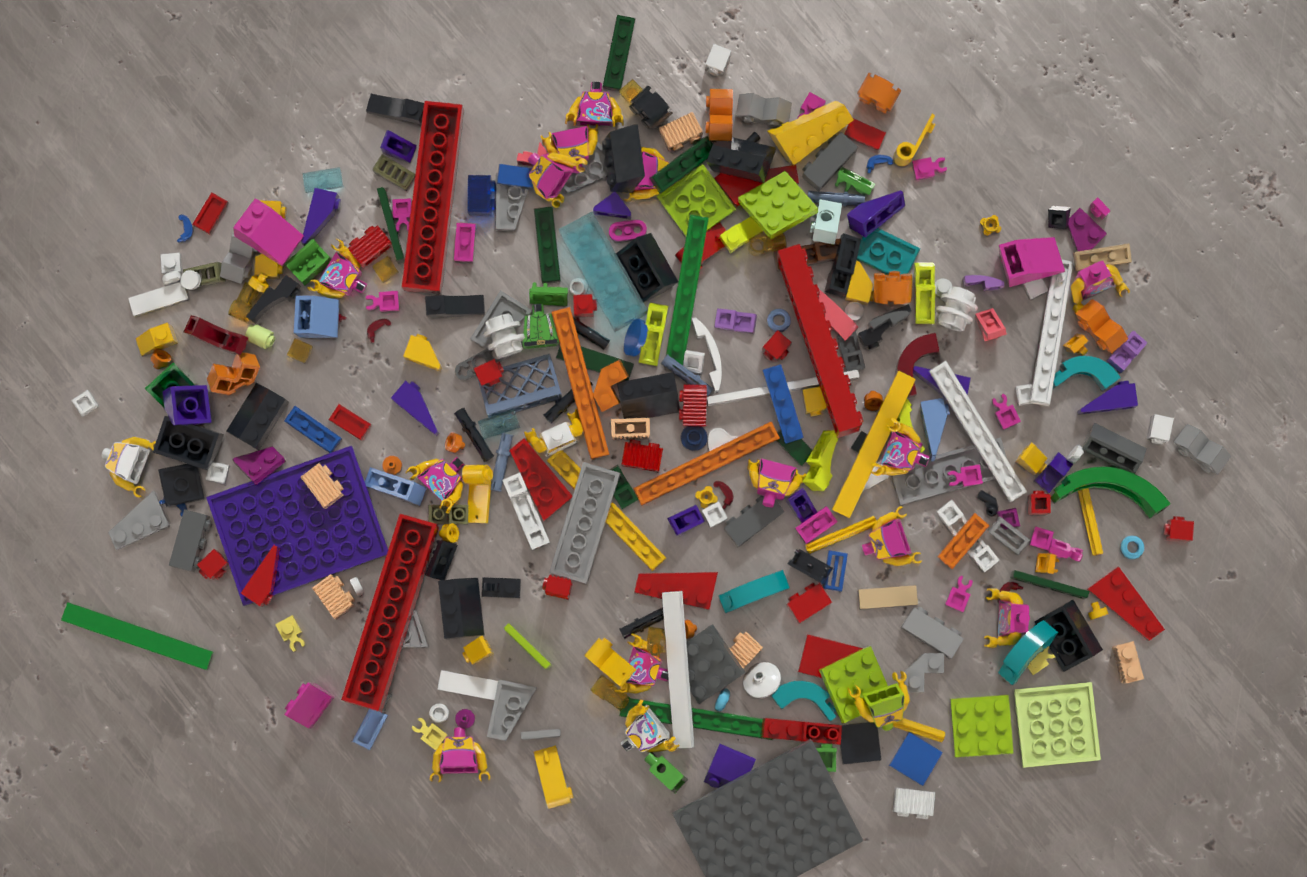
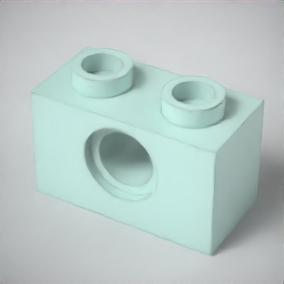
M819 200L818 213L812 216L816 220L811 222L810 232L813 233V241L835 245L842 203Z

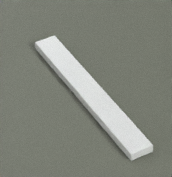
M1062 260L1065 272L1053 275L1050 278L1030 403L1048 407L1051 401L1073 262Z
M945 361L930 370L931 376L1009 502L1027 493L948 363Z
M858 370L844 372V375L848 374L850 381L859 378ZM817 377L787 382L790 392L819 387ZM764 386L709 396L707 404L708 406L769 396L770 394L768 387Z
M682 591L663 592L662 600L673 737L676 738L674 744H679L678 748L694 747L683 593Z

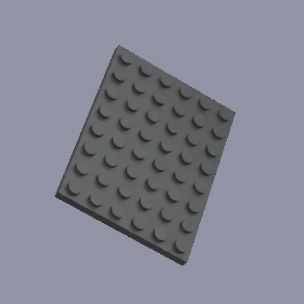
M811 739L672 813L705 877H797L863 842Z

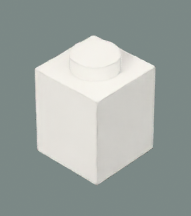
M713 44L705 64L707 72L714 76H718V74L723 76L731 56V50Z
M1157 414L1151 416L1147 439L1152 440L1151 443L1158 445L1168 442L1174 418Z

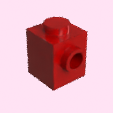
M592 294L573 295L575 318L594 317V311H597V299H593Z
M777 330L762 347L763 355L769 361L774 360L777 362L779 359L783 360L789 354L788 348L792 342Z
M495 359L473 368L481 386L488 383L490 386L499 383V378L502 377L501 373L504 372L500 361L496 362Z
M1033 491V494L1028 495V515H1048L1051 513V494H1045V491Z
M1173 516V519L1168 520L1167 524H1164L1163 534L1166 535V540L1193 541L1194 521H1185V517Z
M213 549L197 566L200 568L199 573L205 579L209 577L214 580L215 578L219 579L225 574L226 571L224 569L229 566V563L218 550Z

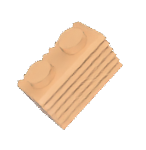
M693 112L659 128V134L668 151L673 150L674 152L684 148V144L688 142L693 144L701 139L700 136L703 135V131Z
M650 418L611 419L612 439H649Z
M318 463L302 475L301 479L322 507L326 509L344 496L341 492L344 488L338 480L335 482L330 477L332 472L326 465L322 466Z
M330 574L312 587V589L332 617L337 620L355 607L353 604L355 599L349 591L345 592L342 586L344 583L338 575L334 577Z
M740 632L733 639L735 644L729 649L744 669L763 647L747 632L744 634Z
M1134 641L1113 646L1112 649L1114 650L1113 653H1115L1114 657H1116L1117 668H1119L1121 683L1126 684L1143 680L1144 676Z

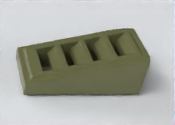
M381 154L373 167L375 174L407 191L415 178L413 172ZM386 162V163H387L386 167L384 168L383 171H381L380 169L382 168L383 164ZM391 166H393L394 169L392 170L391 174L388 175V171L390 170ZM398 170H400L401 172L399 176L397 177V179H394L396 173L398 172ZM407 174L408 176L402 184L400 181L402 180L403 176Z
M220 262L183 269V273L192 270L199 274V271H201L202 280L200 286L226 282L225 278L220 277L222 266ZM207 270H209L210 279H208Z

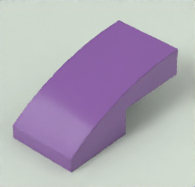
M968 275L962 279L963 287L982 284L983 291L1002 289L1005 286L1004 281L989 276Z
M717 308L714 327L754 334L757 315Z
M1132 331L1127 336L1128 340L1107 359V362L1120 373L1125 370L1147 344L1135 331Z

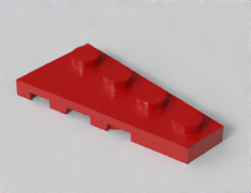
M525 438L509 450L543 521L547 520L572 499V494Z
M1119 566L1087 588L1091 594H1094L1103 604L1112 609L1115 614L1125 620L1146 640L1150 641L1165 630Z
M718 572L638 574L634 593L662 599L663 592L682 591L683 604L710 610Z

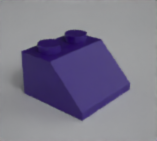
M207 385L173 386L163 391L165 411L173 425L212 423Z
M719 744L705 776L704 783L714 788H720L750 772L756 759Z

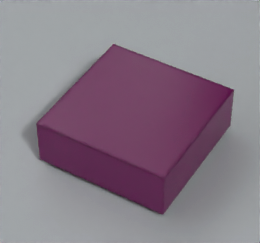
M1016 508L997 512V517H1002L1014 528L1020 527ZM1003 523L1000 524L1004 530L1009 529Z

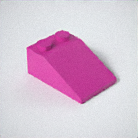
M256 198L233 227L234 237L281 266L284 265L304 237L303 234L277 212Z

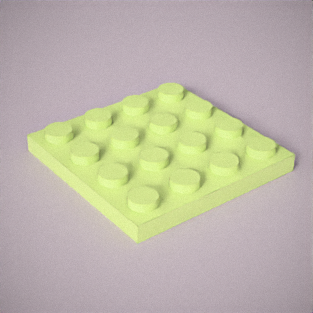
M1092 682L1014 690L1022 768L1101 760Z

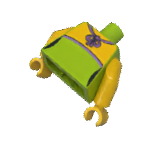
M900 671V679H898L896 672L892 674L893 680L898 682V684L862 694L863 698L860 697L861 690L857 685H855L857 688L855 694H852L848 688L849 695L856 700L854 703L860 715L868 722H874L876 727H882L885 731L893 729V723L903 719V712L910 702L907 685H904L907 675L903 671Z

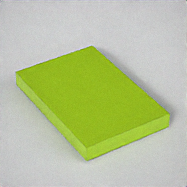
M508 623L504 627V630L544 669L548 670L552 666L511 624Z

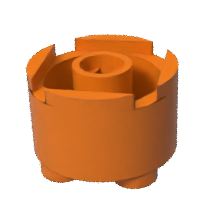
M868 73L857 94L862 103L866 105L872 103L876 106V110L886 114L887 111H891L901 93V89L897 88L895 90L892 88L893 83L878 75L872 77L871 73Z
M889 271V275L884 273L874 274V302L880 304H888V302L906 304L912 301V274L900 275L899 271Z

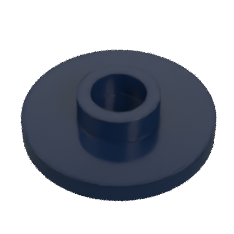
M686 426L681 433V442L688 450L698 451L707 443V432L702 426Z

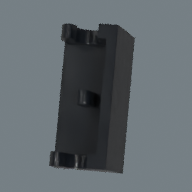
M801 549L795 550L793 559H790L787 564L824 585L833 567Z

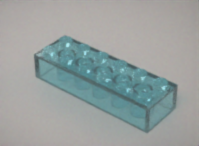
M593 212L559 229L562 240L614 332L629 325L633 320L647 315L648 310Z

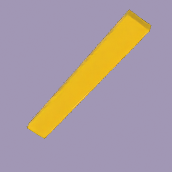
M897 371L832 507L833 511L850 518L874 468L872 464L877 462L891 432L887 425L890 427L894 426L895 423L892 422L891 418L897 420L916 380L915 378Z
M563 450L558 451L546 461L575 490L581 468ZM612 502L606 524L653 572L666 557Z

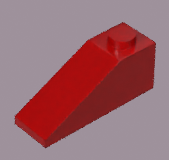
M273 545L241 592V594L261 607L267 606L273 599L272 593L274 592L280 548L276 545Z

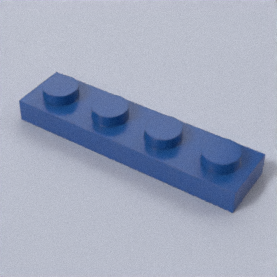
M782 365L762 370L784 442L789 443L804 438Z

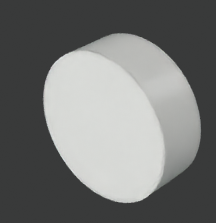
M188 270L182 274L181 284L184 288L195 290L200 286L201 277L197 272Z
M172 271L163 275V284L168 286L180 282V272Z
M850 302L847 304L844 312L853 321H858L864 314V308L858 302Z
M1077 445L1073 448L1067 457L1070 463L1075 464L1084 453L1082 447Z
M357 577L350 579V583L357 596L363 595L364 591Z
M444 704L433 705L429 712L431 720L436 723L445 722L449 717L447 706Z

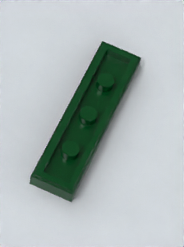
M617 15L602 86L604 89L620 92L622 90L636 18Z
M708 136L703 137L649 177L659 194L708 159L713 145Z
M383 187L377 188L396 261L398 264L405 263L386 190Z
M553 206L534 208L542 284L561 282Z
M560 346L556 359L564 361ZM581 346L586 369L600 373L602 368L621 360L629 376L622 381L630 379L634 363Z
M1016 570L1012 571L1010 576L1013 580L1080 599H1087L1090 592Z

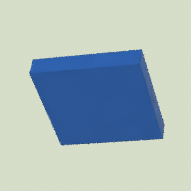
M908 732L889 766L923 786L943 752Z

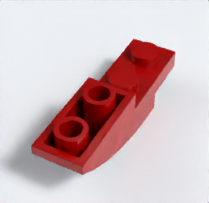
M763 718L761 737L805 742L811 739L816 743L841 745L842 725Z

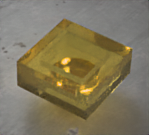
M632 79L619 90V94L631 105L630 101L643 89Z
M388 256L372 266L383 283L399 273Z
M294 338L287 356L305 364L313 346Z

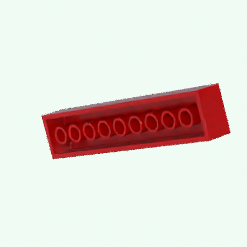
M424 101L402 279L404 291L442 295L464 115L462 104Z
M800 244L778 250L777 262L837 438L859 432L863 417L861 412L856 410L857 400L855 394L850 393L851 382L848 374L844 375V361L841 356L838 357L837 355L838 344L836 339L831 337L832 326L830 321L825 319L826 309L824 303L819 302L820 291L818 285L813 284L814 274L811 266H807L808 256L805 248L801 249Z
M399 514L343 692L342 701L382 713L439 531L437 524Z

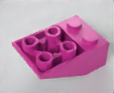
M1055 237L1020 239L999 245V255L1009 287L1065 272Z
M308 682L307 684L303 683L298 689L297 694L299 695L294 701L290 700L286 705L285 710L287 711L284 715L311 729L334 699V696L318 684Z

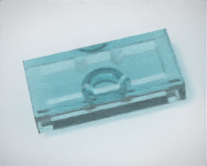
M340 167L302 173L306 193L314 192L315 188L328 190L343 187Z
M514 409L478 421L483 439L520 428Z

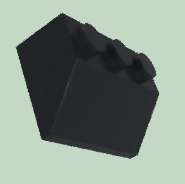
M638 124L611 131L602 141V149L605 150L604 164L608 172L607 184L610 187V192L631 193L645 177Z
M732 137V141H717L712 145L707 164L712 171L764 183L775 155L776 147Z
M652 233L636 237L614 254L640 304L664 293L678 283Z
M674 372L617 383L624 419L653 418L679 413L680 405Z
M256 382L226 432L253 448L260 450L289 401Z
M164 416L153 453L208 470L219 451L224 434L194 424L173 425L170 418Z
M478 578L438 581L444 639L485 635Z
M1074 599L1034 621L1037 625L1044 620L1058 632L1049 648L1063 672L1090 659L1103 650Z

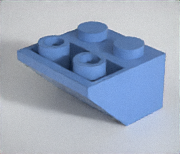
M296 296L294 334L300 338H338L340 300L319 296Z

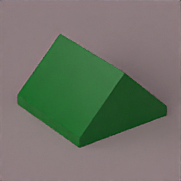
M173 362L146 386L145 390L165 409L164 390L173 386L196 385Z

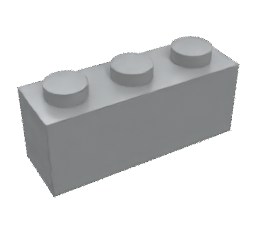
M912 608L900 628L951 659L964 639L960 636L962 633L955 628L948 629L944 626L945 622L937 617L932 619L927 616L928 612L923 608Z

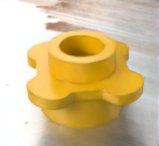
M992 215L980 220V224L983 225L984 235L989 236L991 233H999L1001 231L998 216Z
M706 486L705 489L697 491L695 497L701 502L702 508H707L709 504L716 503L718 497L712 492L711 486Z

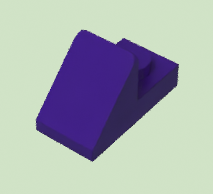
M1058 452L1034 482L1047 493H1050L1067 474L1073 464Z
M697 505L667 518L676 536H680L705 522Z

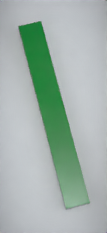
M690 215L666 352V355L668 354L681 365L684 364V355L688 343L709 220L708 217Z
M67 602L61 621L204 670H208L214 653L213 651Z
M622 697L619 716L627 717L629 710L635 707L640 700ZM643 700L642 706L649 705V708L661 723L672 724L671 704ZM692 708L693 728L773 740V738L761 737L763 719Z

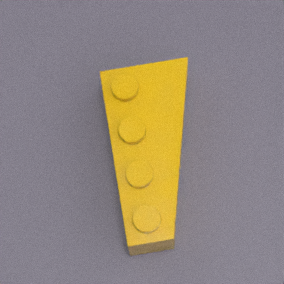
M833 101L815 109L812 113L799 116L798 119L781 124L782 126L775 129L772 128L767 132L784 159L795 165L854 119L844 104Z

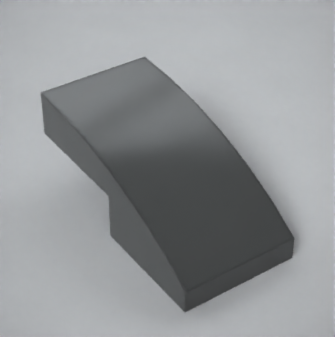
M908 311L888 313L870 321L868 327L873 331L887 321L891 327H894L910 314Z
M856 331L846 341L840 335L837 336L846 372L865 369Z

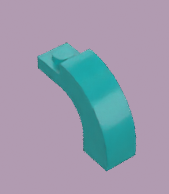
M1078 356L1068 359L1060 365L1064 372L1059 370L1055 373L1053 389L1069 377L1081 374L1092 378L1103 391L1121 377L1110 364L1099 358Z
M781 570L743 584L718 596L725 613L789 589L790 586L784 571Z
M1044 620L1039 622L1012 648L1004 659V664L998 673L1011 685H1014L1029 663L1042 650L1050 646L1058 632Z
M789 682L779 686L770 695L780 709H783L795 699L805 698L814 702L828 721L837 717L834 714L836 712L834 706L830 702H825L830 697L828 692L811 682Z

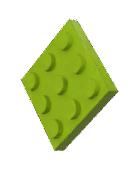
M703 164L657 196L659 202L685 237L690 215L708 217V231L736 211L734 205Z
M786 171L738 197L740 205L770 239L777 237L818 213V207Z
M871 646L865 647L819 669L841 723H847L861 716L854 703L856 700L849 695L848 688L852 694H855L857 692L855 685H857L861 690L860 697L863 698L862 694L888 686Z
M1009 695L950 699L954 757L1014 753Z

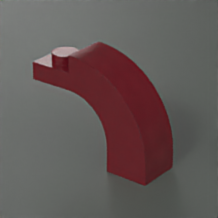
M193 315L190 316L183 333L234 355H241L247 346L248 337L228 331Z
M936 333L920 336L909 343L898 359L896 373L900 371L913 377V367L917 360L925 356L938 354L939 346ZM915 382L907 398L917 395Z

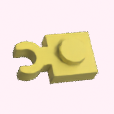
M293 615L275 624L284 642L287 640L291 641L290 648L293 652L297 651L294 646L296 642H300L302 647L305 646L304 640L298 637V634L302 633Z
M1049 647L1040 652L1027 666L1032 675H1035L1049 665L1046 659L1055 658L1054 654L1048 653Z
M418 718L422 723V727L417 729L415 726H412L413 731L423 733L420 739L436 750L448 734L433 723L428 727L423 718Z

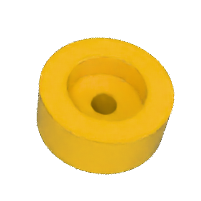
M262 272L259 277L253 275L248 284L253 289L264 293L269 286L265 281L268 276Z
M454 523L444 524L439 531V536L443 541L454 543L459 538V529Z
M1098 601L1091 603L1093 611L1088 613L1090 620L1108 614L1107 608H1100Z

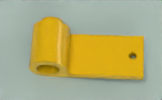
M931 114L916 145L909 142H902L898 145L893 155V160L898 166L909 165L926 132L932 133L936 125L932 123L935 117L934 114Z
M465 465L462 470V478L464 483L469 484L468 523H488L493 471L488 465Z
M605 637L602 640L598 638L584 656L622 687L636 669L611 648L613 644Z
M556 745L534 751L548 809L571 803L570 799L574 798L571 787L567 788Z

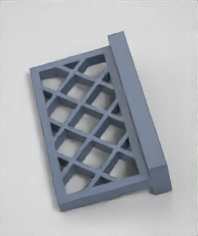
M550 354L504 366V372L509 371L513 376L509 383L499 378L501 383L507 385L502 394L493 390L495 385L489 388L486 385L481 386L479 382L489 420L551 403L562 398ZM548 360L549 367L546 372L537 368L540 362ZM527 366L532 369L527 377L518 373L521 367ZM534 371L543 374L539 383L530 379ZM516 376L525 380L521 388L512 385ZM548 377L554 380L555 386L546 388L542 386V383ZM528 382L537 386L532 393L523 391ZM509 387L518 391L517 395L511 399L505 396ZM491 392L500 396L497 403L489 405L488 397Z

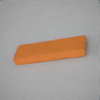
M974 513L937 557L950 569H953L990 525Z

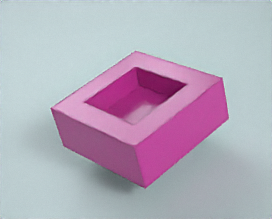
M1096 198L1090 204L1092 214L1097 218L1100 217L1101 220L1111 212L1099 198Z
M1035 526L1029 546L1049 551L1054 532Z

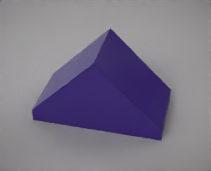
M387 130L380 148L383 154L410 163L417 145Z
M613 192L593 208L594 215L631 220V211L616 192Z
M804 488L786 500L801 523L817 513Z

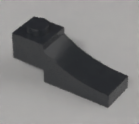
M371 93L366 112L402 122L404 120L421 125L424 103Z
M845 233L841 235L834 263L828 274L825 287L826 293L839 297L847 294L850 278L854 274L861 238Z
M285 275L275 290L268 286L246 317L256 324L275 305L285 300L290 302L292 298L296 299V296L300 294L301 286L295 280Z
M484 295L425 296L426 316L428 318L485 315Z
M908 304L888 313L908 311L910 314L912 310ZM888 321L873 331L869 328L858 333L857 336L863 349L868 348L872 350L880 346L879 343L883 340L882 334L890 327Z

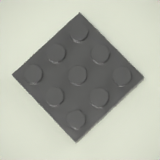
M713 624L686 642L690 692L698 704L746 673Z

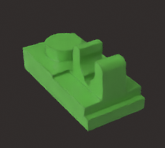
M841 167L837 174L839 176L835 183V186L838 187L840 182L845 181L846 188L844 191L847 192L851 185H853L857 192L870 195L875 186V183L844 167Z
M534 282L532 288L529 289V304L567 306L568 288L548 287L547 283H544V287H537V284Z

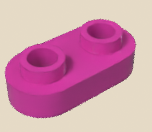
M641 220L615 222L609 228V236L615 242L632 241L636 237L645 235L647 232V227ZM640 228L641 232L635 233L634 229ZM621 230L622 234L620 236H617L615 234V231Z

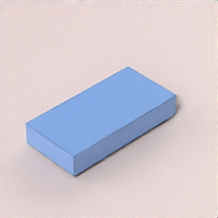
M369 709L353 742L370 750L388 715Z

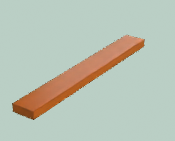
M568 307L552 311L590 459L608 456L607 443L571 309Z
M771 421L633 489L642 506L777 441L780 437Z

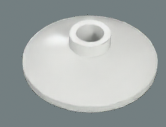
M757 663L746 672L743 685L750 696L765 698L772 695L778 689L781 683V674L778 668L771 663Z

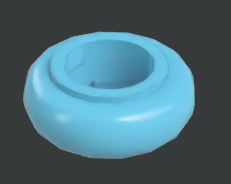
M1131 535L1123 539L1120 549L1126 558L1137 559L1144 552V543L1139 537ZM1129 542L1137 544L1138 550L1135 553L1128 551L1127 545Z
M725 688L720 692L715 702V710L722 711L725 708L730 697V690Z

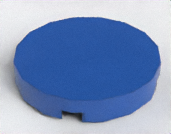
M635 319L630 324L624 339V352L626 355L637 356L640 353L638 349L645 344L648 331L645 320Z

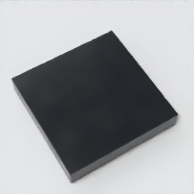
M182 464L158 469L166 507L205 499L198 467Z
M874 722L842 725L840 745L842 764L881 760L878 727H876Z

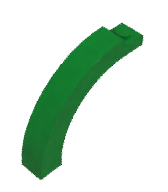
M1092 467L1076 471L1066 476L1061 481L1062 484L1054 489L1055 493L1051 496V500L1055 504L1082 489H1109L1133 500L1146 513L1149 519L1165 510L1171 504L1154 485L1132 472L1113 467Z

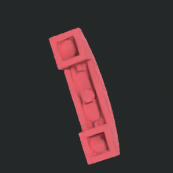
M819 289V302L824 303L826 321L829 320L832 330L846 341L858 329V326L836 303Z

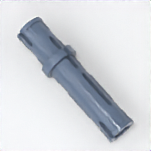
M808 190V197L814 203H819L821 199L842 203L843 207H847V205L858 206L865 202V194H849L845 191L844 193Z
M668 354L660 363L690 385L697 384L690 380L689 377L700 385H707V397L714 389L700 379L701 376L693 374ZM672 365L676 366L678 369H680V370H681L682 372H684L686 375L682 374L680 371H678V370H677L676 368H674Z
M501 433L499 448L496 449L497 458L491 481V490L502 491V480H504L508 457L511 456L509 450L514 435Z

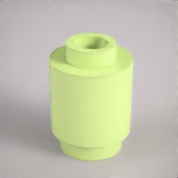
M251 324L245 334L249 342L264 349L271 347L275 341L274 332L257 324Z

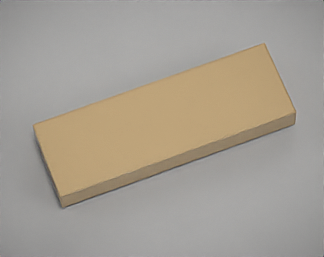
M1130 244L1073 252L1075 271H1080L1099 261H1104L1105 265L1132 262Z
M916 585L858 590L860 609L918 605Z

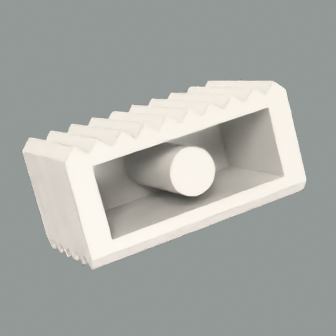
M895 788L893 811L897 812V816L909 817V813L917 814L916 818L928 819V815L933 816L935 792Z

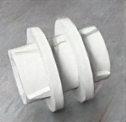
M955 286L950 287L948 293L942 294L940 298L946 303L945 306H938L936 312L939 314L938 323L951 330L964 331L966 324H971L973 321L968 313L977 311L978 307L974 304L976 297L974 293Z
M509 313L494 317L485 322L488 331L483 333L484 338L491 337L493 341L492 344L487 346L488 350H495L498 358L507 357L523 350L521 340L525 336L524 334L517 335L515 331L521 324L519 321L514 322Z

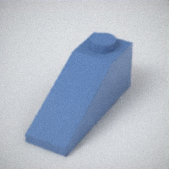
M943 398L920 402L919 409L931 462L935 461L947 415L950 414L948 404H944Z
M371 467L365 479L367 487L420 506L427 489L413 481Z

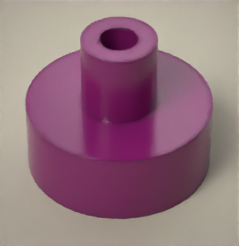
M468 709L460 710L455 717L456 724L465 729L470 728L475 722L474 713Z

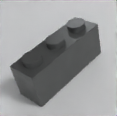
M842 132L838 136L836 134L833 135L827 142L829 144L825 150L821 148L815 155V161L813 163L808 162L802 169L804 171L802 178L818 192L857 151L858 146Z
M1094 423L1082 448L1134 474L1142 464L1147 448Z
M761 495L756 499L757 503L754 506H746L740 511L741 516L737 519L732 517L725 523L726 527L724 530L737 547L741 546L784 513V510L776 500L774 507H766L762 504L764 496Z
M184 509L169 566L195 572V569L199 568L197 564L201 561V558H199L200 551L204 550L206 545L205 533L211 527L210 516Z

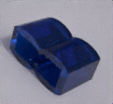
M468 175L469 215H492V210H495V199H492V192L496 191V182L492 180L491 175Z

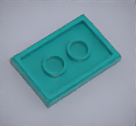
M877 228L866 238L862 237L857 261L885 275H889V271H899L900 275L908 274L921 248Z

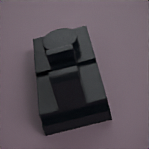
M437 540L436 549L432 552L433 557L430 560L425 575L434 579L445 580L458 545Z
M482 577L481 597L520 598L521 579Z

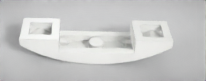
M695 317L692 318V325L697 340L705 337L715 371L709 373L714 392L718 393L722 376L719 351L708 329Z
M518 473L502 480L531 549L534 550L550 543L521 474Z
M950 500L936 511L953 536L967 522L963 516L964 514L953 500ZM981 538L967 552L983 572H986L999 561L998 557Z

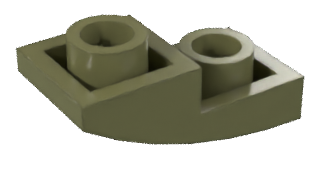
M428 505V522L437 525L451 523L456 525L468 524V505H453L449 513H446L448 509L446 506H442L440 509V505Z

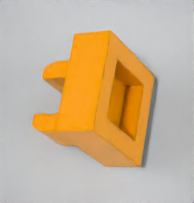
M1076 333L1063 347L1067 352L1084 356L1088 352L1084 346L1088 339L1084 335Z
M1038 553L1035 572L1041 574L1057 573L1058 570L1054 569L1055 562H1059V559L1054 554Z

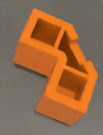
M710 89V96H706V107H710L709 122H706L705 133H709V140L732 141L733 89Z
M1091 299L1075 313L1079 319V326L1094 338L1101 350H1107L1112 354L1128 340L1123 327L1110 319L1104 306L1094 299Z
M244 352L241 355L236 354L231 367L213 364L207 377L211 392L231 395L245 384L248 386L254 383L260 369L256 355Z
M621 360L601 369L593 393L601 412L620 403L612 385L629 377Z

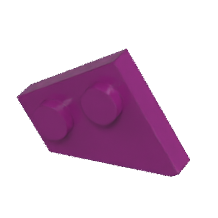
M1081 208L1069 218L1067 228L1072 235L1071 239L1077 251L1093 249L1107 234Z
M273 446L232 459L235 465L255 485L286 462L284 457Z

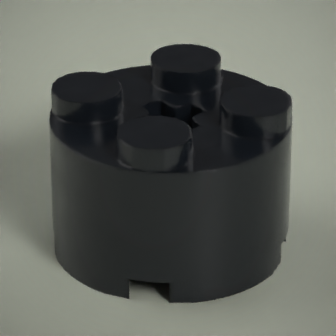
M647 85L630 101L631 105L629 108L635 115L639 114L643 118L641 122L646 128L657 129L673 112L667 111L670 108L656 91L652 94L649 91L651 87Z

